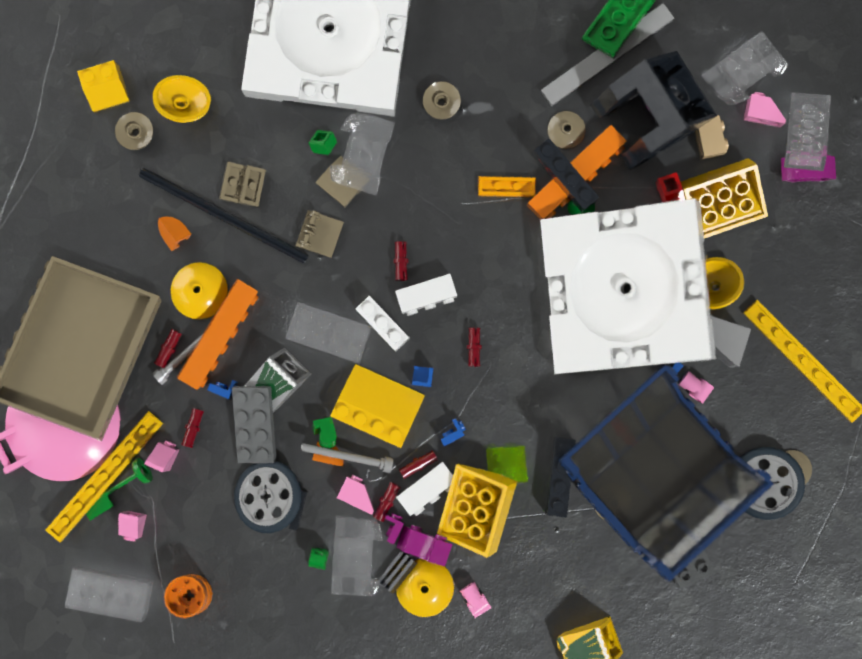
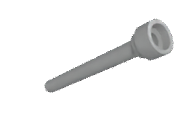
M202 335L165 368L156 369L152 373L161 385L168 380L169 373L190 356Z
M309 444L301 445V450L304 452L376 466L386 473H390L392 470L393 458L390 457L376 459Z

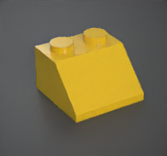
M114 60L77 71L82 89L93 112L129 102L120 67Z

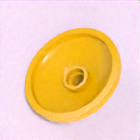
M175 75L161 80L153 91V104L156 110L165 118L175 122L187 123L202 118L210 108L211 97L208 89L200 81L189 76Z
M721 257L707 258L705 266L710 309L726 307L736 301L741 295L744 288L743 273L739 266L729 259Z
M202 262L192 263L183 267L175 275L171 284L173 304L180 313L192 319H207L214 316L228 294V284L224 275L216 267ZM197 286L200 287L199 293L194 292V288Z
M422 558L414 560L417 562L416 566L396 590L398 600L413 615L420 617L437 615L449 605L454 592L452 576L444 566L428 562ZM427 586L429 590L424 593L421 591V587Z

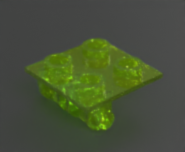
M524 446L486 449L488 471L506 476L517 481V483L528 482Z

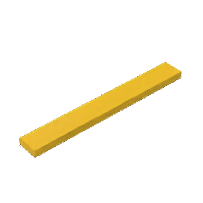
M755 300L742 313L850 423H853L862 414V405L758 300Z
M148 411L45 530L58 542H62L164 423Z

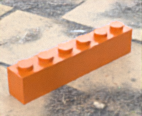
M610 125L571 164L585 181L588 180L590 182L598 175L596 171L600 167L603 169L612 162L610 158L614 154L618 156L625 149L624 145L627 140ZM553 179L528 202L527 206L540 220L549 219L556 214L555 210L559 206L563 208L570 199Z
M236 279L177 375V379L196 390L199 387L203 388L208 381V377H206L210 370L214 371L218 364L216 359L220 354L223 355L229 346L226 344L230 337L232 339L235 337L239 330L236 328L240 321L244 322L249 313L246 310L257 301L259 297L256 295L258 293L257 290Z

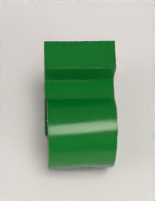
M332 417L314 420L312 430L314 435L319 434L320 447L333 449L336 444V431Z
M312 547L309 567L325 570L329 550Z

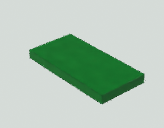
M608 0L583 35L582 40L614 59L656 0Z

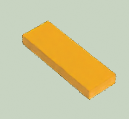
M479 176L478 196L534 197L536 195L535 177Z

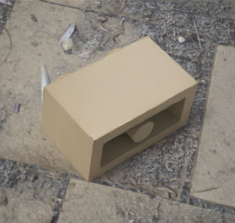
M719 115L695 131L701 160L723 156L727 153L729 148L726 138L724 139L723 135L725 126L723 120H720Z

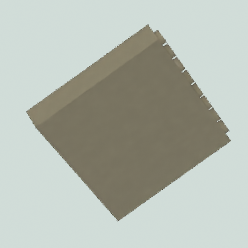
M52 256L50 261L48 260L45 264V273L37 282L36 293L29 300L28 311L22 315V324L19 331L17 330L14 333V342L5 353L6 360L3 366H0V404L102 442L162 299L156 294Z

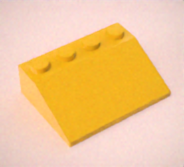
M750 158L681 181L685 199H696L700 202L704 238L768 217L758 166Z
M355 364L331 413V417L402 448L425 395Z
M456 464L437 534L447 537V540L488 558L497 552L517 481L498 473Z

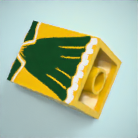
M611 617L563 632L557 637V646L562 651L564 659H619L623 654Z

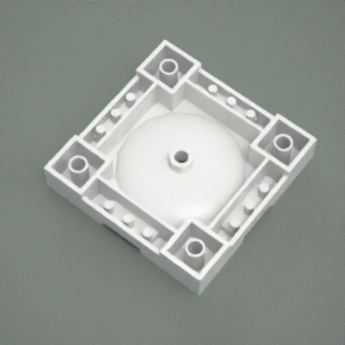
M256 0L251 33H249L242 92L245 97L281 102L286 100L354 109L357 112L395 116L411 0ZM328 26L334 27V30L332 32H326L325 28Z
M689 199L637 206L631 209L601 213L593 212L540 220L545 275L548 278L551 307V316L549 318L555 374L716 359L703 247L704 235L701 205L698 200ZM629 283L631 291L625 294L624 286Z

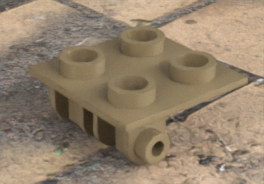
M308 210L296 246L332 258L344 222L321 215L319 212Z

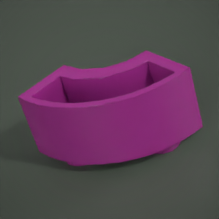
M827 152L800 156V153L788 154L789 157L781 158L782 181L791 183L804 181L821 182L836 179L835 156H828Z
M411 525V528L403 527L396 548L445 567L453 545L446 541L447 537L439 534L432 536L422 532L423 528L416 525Z

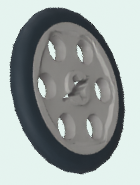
M760 447L750 450L741 457L743 461L754 469H760L758 466L759 461L767 459L770 462V466L765 471L772 477L771 481H779L774 483L745 513L762 520H775L788 515L799 505L804 495L805 477L799 463L789 453L778 448ZM734 466L730 477V489L735 502L739 505L746 498L747 492L755 490L759 485L756 486L757 483L753 480L750 482L743 479L744 473ZM780 466L788 468V474L785 477L777 474V469ZM784 485H788L792 489L791 494L788 496H784L780 492L781 487ZM769 497H773L776 500V505L773 508L765 505V500Z
M274 461V463L252 464L241 474L234 491L236 511L244 524L253 531L274 533L284 529L294 520L301 503V489L296 475L282 462ZM274 473L279 476L276 484L271 482V476ZM257 475L261 478L259 486H255L253 483ZM285 488L289 491V497L286 500L281 497V492ZM250 493L254 497L252 504L246 502V497ZM270 494L271 498L265 499L264 495ZM276 507H280L282 510V514L278 518L274 515ZM259 509H262L264 512V517L261 520L256 517V512Z

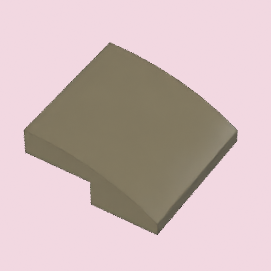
M340 156L315 183L343 207H346L356 194L360 193L370 179Z
M227 162L219 199L258 207L266 170Z

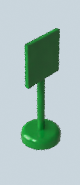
M137 458L132 462L134 474L105 491L86 513L89 521L114 506L108 496L109 494L136 477L146 484L153 480L149 467L145 465L141 458Z

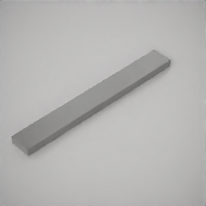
M664 3L643 17L614 59L596 50L544 87L541 93L551 106L555 105L673 21V15Z

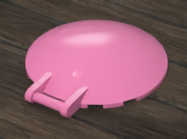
M118 405L102 442L8 407L5 431L0 433V441L6 439L16 462L10 463L0 443V461L4 467V473L8 474L24 466L33 474L53 481L76 480L93 473L110 456L118 442L121 421Z

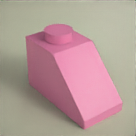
M759 92L748 97L744 120L780 128L785 124L786 119L771 97H766L764 93Z
M170 441L158 442L146 460L145 465L161 472L170 471L179 449L175 448L176 444Z
M352 475V477L347 476L337 498L372 515L374 507L367 487L362 483L363 479Z
M132 511L119 513V535L124 536V539L128 541H135V539L141 538L147 515Z

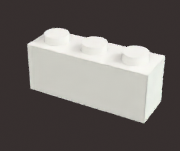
M451 274L395 291L402 314L406 313L407 316L418 313L417 310L425 308V310L433 309L440 302H443L444 305L452 303L454 298L457 297Z
M370 296L356 308L358 313L395 352L409 340V337Z
M441 462L396 498L410 516L412 514L417 516L425 510L424 505L428 502L433 504L441 498L439 496L444 490L449 492L453 474Z

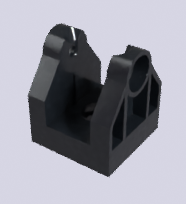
M678 51L645 59L608 86L590 105L600 119L605 115H611L642 96L659 126L622 154L630 170L647 162L717 117V114Z

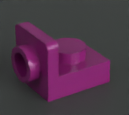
M392 513L391 515L387 514L385 519L395 523V525H390L386 536L389 537L387 542L394 545L405 522L401 521V516Z

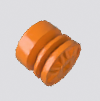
M189 574L171 581L165 590L164 599L166 607L172 614L177 617L187 618L206 610L212 601L213 592L207 579L201 575ZM189 592H191L192 594L194 593L193 598H191V596H188Z

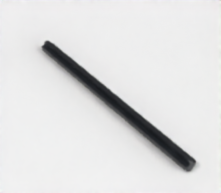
M146 168L141 169L139 173L140 178L303 264L307 261L308 254Z

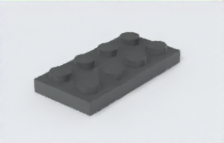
M271 386L232 387L238 463H274L277 459Z

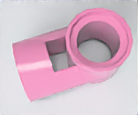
M689 371L685 373L678 383L683 389L689 391V395L702 404L714 389L711 384L701 378H696Z
M475 582L460 590L464 599L467 600L466 604L474 618L492 608L484 594H480Z

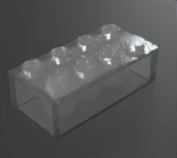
M791 93L784 168L824 171L827 157L831 95Z
M298 302L285 339L360 364L372 327Z
M78 566L72 569L65 608L142 622L147 617L154 581Z

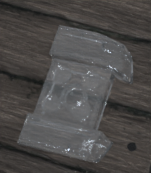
M760 32L720 61L702 77L721 100L728 105H735L750 98L744 92L769 72L774 77L782 75L789 64L766 35Z
M360 113L349 115L340 130L350 132L342 165L330 166L331 180L376 196L381 180L379 174L387 143L391 140L395 123L373 115Z
M336 517L331 594L374 596L376 594L380 580L371 577L373 540L383 541L381 528L377 521L362 518Z

